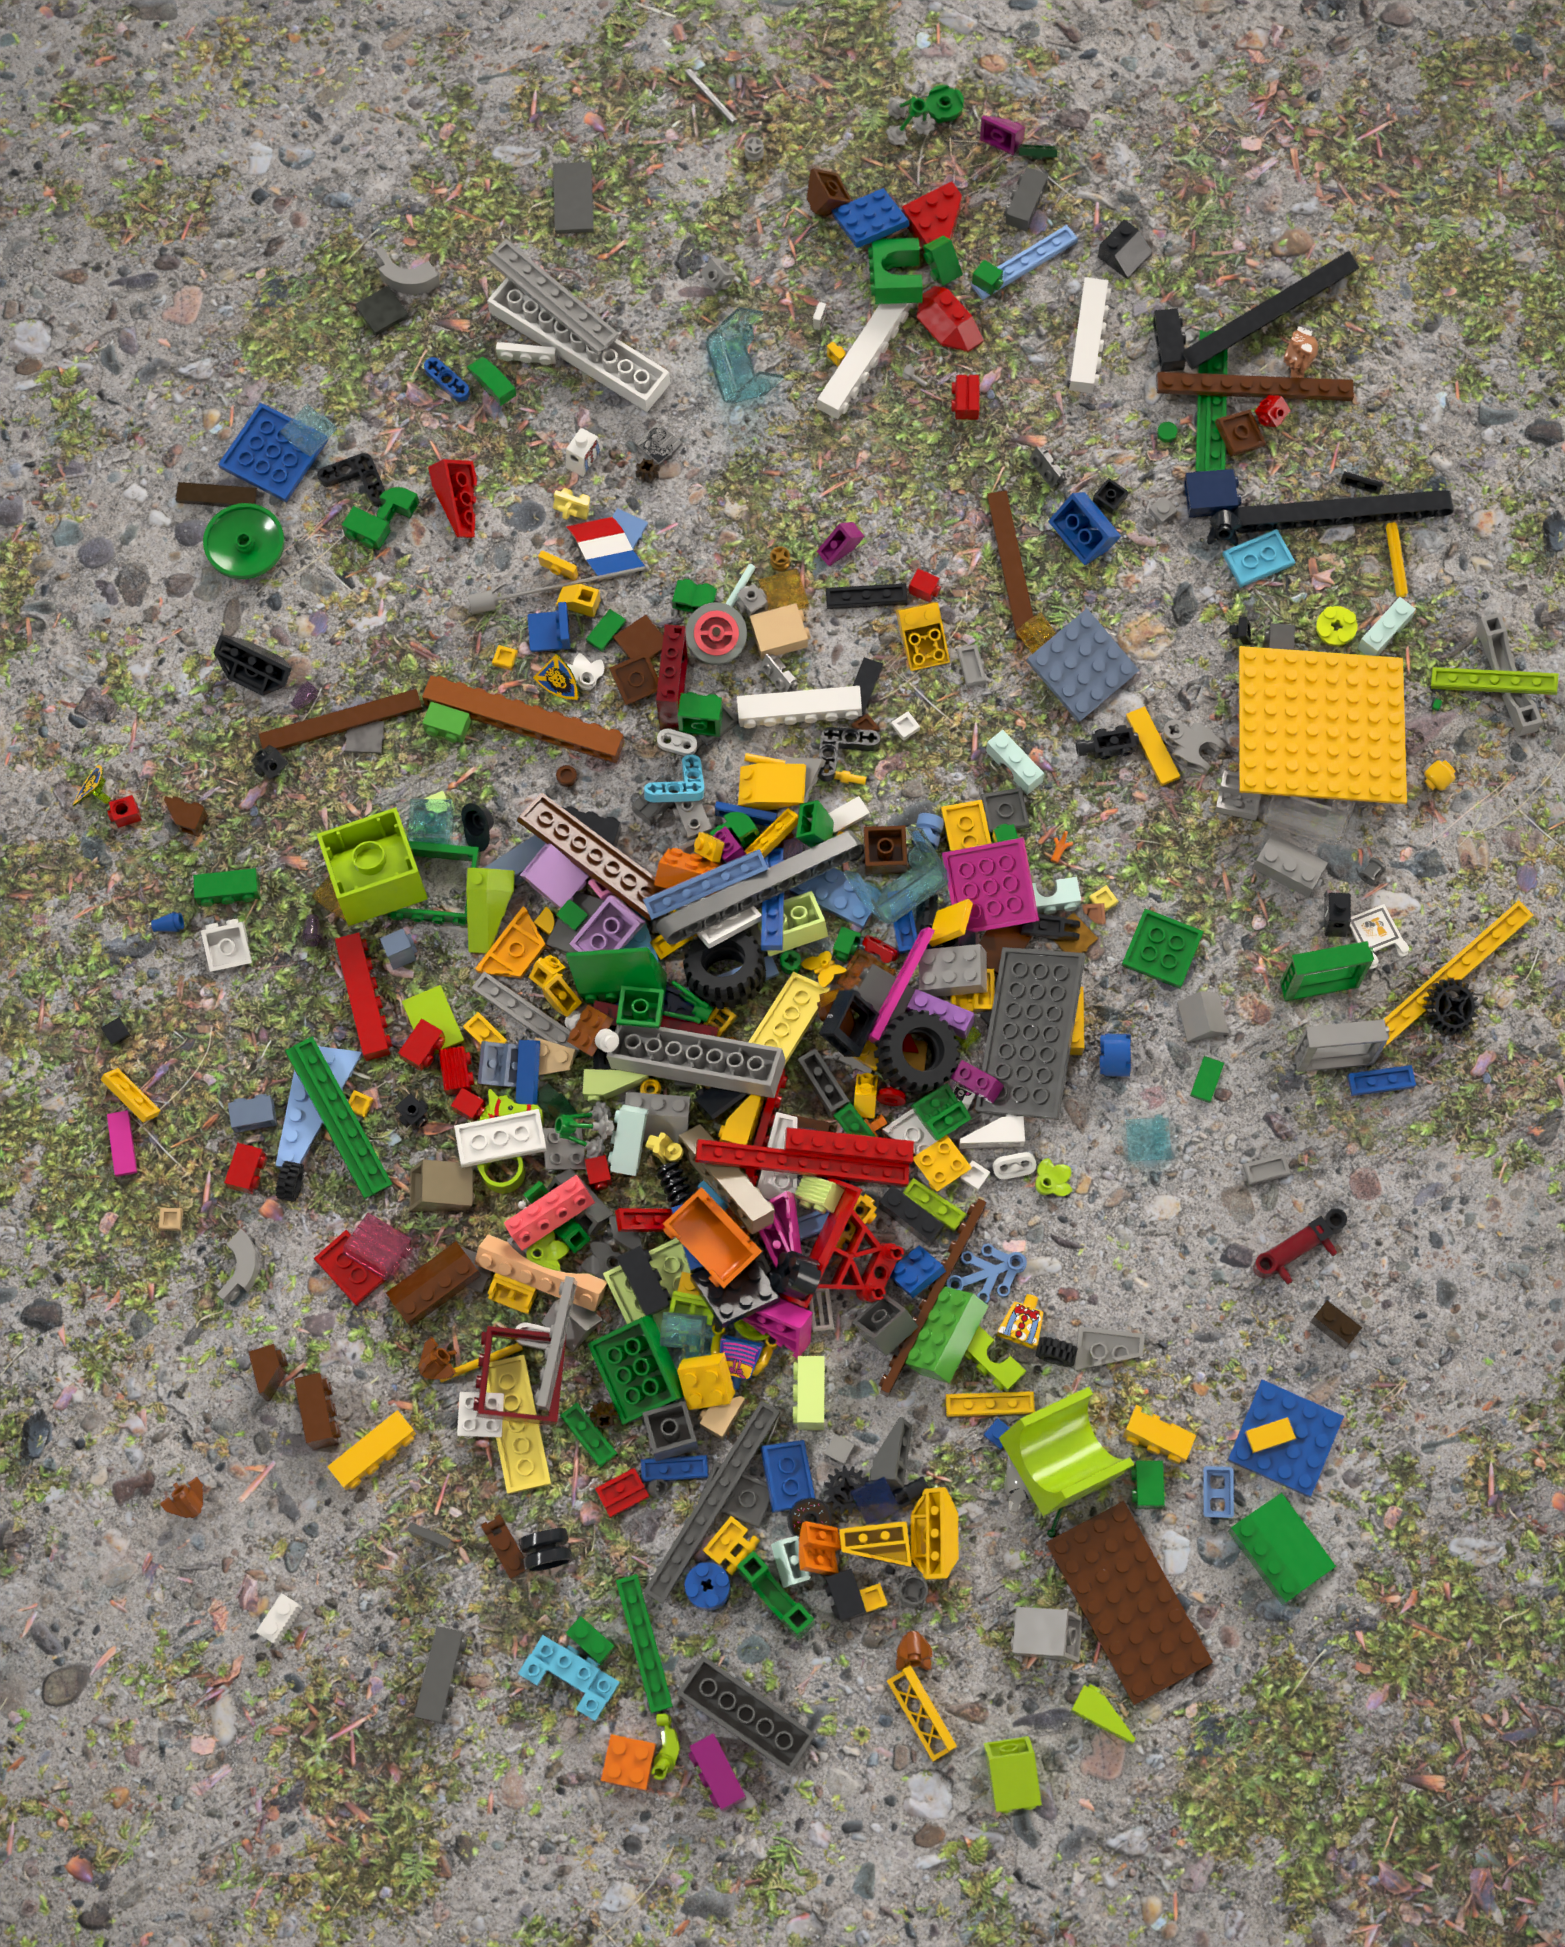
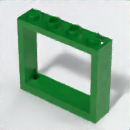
M408 841L413 856L472 861L471 868H479L481 857L479 847ZM467 899L465 913L401 908L387 913V915L397 921L406 918L419 923L427 920L435 924L449 922L456 926H465L467 924Z
M1368 941L1292 955L1280 981L1285 1002L1359 988L1374 960L1373 948L1369 947Z

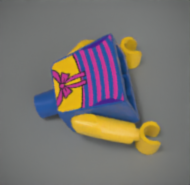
M712 1326L714 1336L712 1337L710 1353L725 1352L734 1389L738 1390L741 1379L750 1380L752 1376L758 1375L768 1365L777 1344H769L768 1340L770 1337L765 1340L764 1347V1343L725 1335V1327L721 1332H716V1326Z

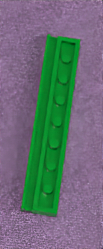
M1200 330L1199 341L1215 331L1203 332V330ZM1228 349L1198 366V374L1227 375ZM1197 395L1195 472L1225 470L1226 446L1215 421L1226 416L1227 396Z
M313 1036L289 1049H285V1054L363 1199L365 1200L391 1187V1180Z

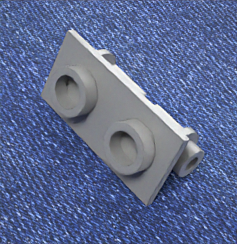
M768 654L765 655L760 667L775 684L776 688L780 692H788L790 688L792 690L798 686L797 679L789 670L784 673L782 672L786 669V666L779 657L774 654L770 656Z

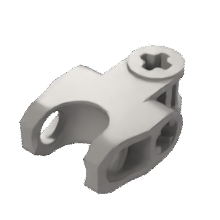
M1170 720L1165 724L1161 735L1163 743L1175 750L1172 753V758L1178 764L1203 775L1209 772L1211 766L1201 758L1199 751L1209 749L1221 754L1225 748V744L1210 729L1197 722H1194L1191 728L1178 720Z

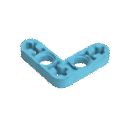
M692 754L684 756L682 759L683 781L648 783L644 787V798L649 802H686L703 799L704 780L700 758ZM695 776L697 779H690L688 777ZM675 790V791H679V792H678V793H671V792H669V791Z

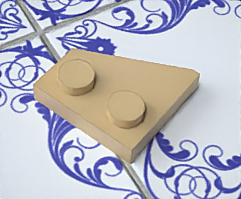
M535 1037V1040L540 1041L539 1075L571 1070L577 1049Z

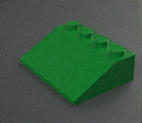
M648 947L566 953L578 994L587 1003L594 1004L595 1001L617 1002L620 999L621 986L664 989V997H666L667 973Z
M653 1315L641 1317L587 1344L622 1425L642 1417L643 1412L669 1405L684 1397L678 1372Z
M1282 1492L1228 1530V1533L1282 1606L1336 1567Z

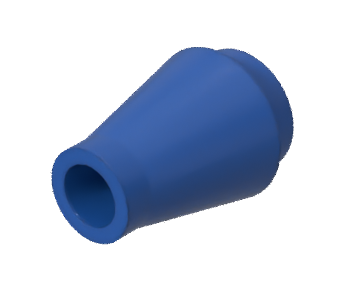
M172 912L152 920L151 927L153 932H179L181 929H184V919L181 913Z

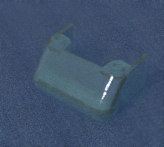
M738 307L706 339V349L721 397L725 403L735 404L765 396L784 379V376L780 374L758 371L755 374L747 347L754 340L752 325L764 315L763 311Z
M907 827L909 834L916 844L907 854V862L911 869L880 891L875 884L864 882L859 873L849 870L843 872L859 900L883 923H894L941 890L949 882V874L922 828Z

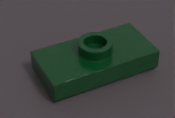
M1019 145V155L1032 156V159L1041 160L1043 157L1057 158V146Z

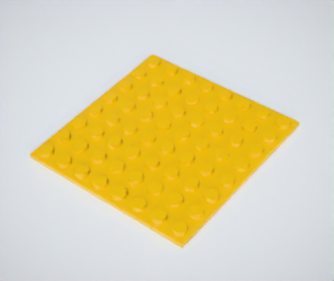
M1239 646V793L1407 804L1403 658Z

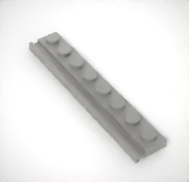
M507 239L493 250L490 256L486 257L487 262L598 356L619 338L618 332Z

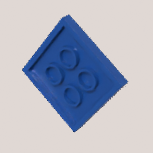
M884 188L832 210V216L856 248L909 226L908 219Z

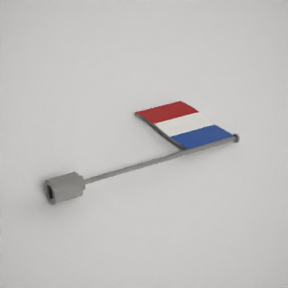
M613 517L565 526L575 538L586 562L597 576L497 597V593L493 594L492 590L469 594L470 609L472 615L496 610L495 606L499 605L498 601L644 570L648 572L650 567L648 564L644 565L633 551L622 527Z

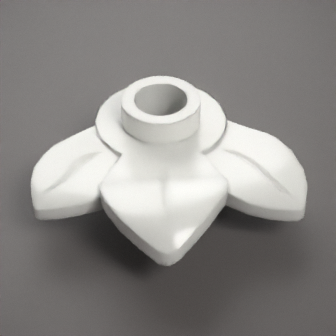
M581 653L576 656L573 665H566L577 685L583 690L593 689L597 679L602 677L604 673L602 660L590 663Z

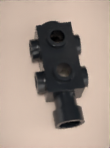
M1120 725L1115 727L1113 731H1107L1105 728L1096 730L1095 734L1091 735V740L1085 741L1081 739L1075 741L1078 757L1086 756L1087 753L1093 752L1094 759L1107 760L1112 758V756H1129L1134 753L1136 745H1139V736L1137 732L1133 733L1132 727L1127 728L1126 725Z

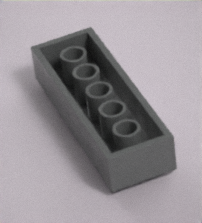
M703 1655L677 1692L678 1697L789 1775H791L816 1737L815 1733Z

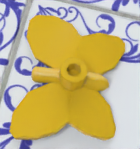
M829 951L820 953L818 957L806 958L801 962L805 969L814 970L815 974L820 973L818 981L823 988H826L832 982L834 975L847 971L846 968L836 965L835 961L831 960L832 956Z

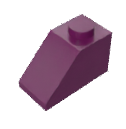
M853 522L839 523L816 552L828 566H831L852 552L865 536Z

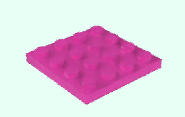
M1024 837L942 853L951 905L966 899L973 903L966 930L980 932L1039 921Z

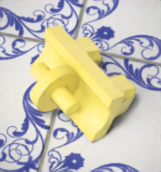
M563 488L561 492L555 491L553 509L563 512V519L568 520L570 515L584 520L587 519L590 504L589 496L582 494L579 498L574 497L573 492L567 488Z
M662 1132L659 1137L650 1135L645 1145L647 1149L653 1150V1155L658 1157L664 1165L680 1160L684 1153L681 1145L674 1143L667 1134Z

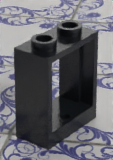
M854 989L839 990L819 1034L844 1057H860L879 1017V1013L873 1008L871 1003L861 997L858 991ZM850 1006L859 1017L848 1037L839 1027Z

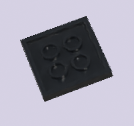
M755 1259L725 1288L721 1285L717 1288L709 1280L711 1274L705 1268L690 1275L691 1282L722 1328L780 1302L779 1294L770 1284L769 1279Z

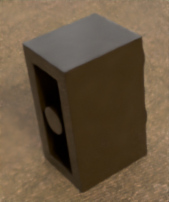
M1328 1300L1310 1321L1344 1349L1349 1346L1363 1328Z

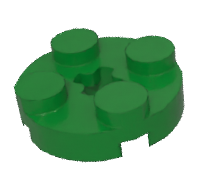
M939 85L930 90L926 98V107L929 108L927 113L934 118L935 122L953 121L963 113L964 97L957 88L954 90L949 88V85ZM942 101L949 102L947 106L941 105Z

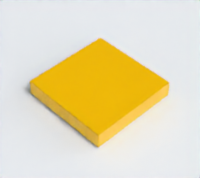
M969 899L936 912L932 926L935 932L929 941L932 947L965 934L973 905Z

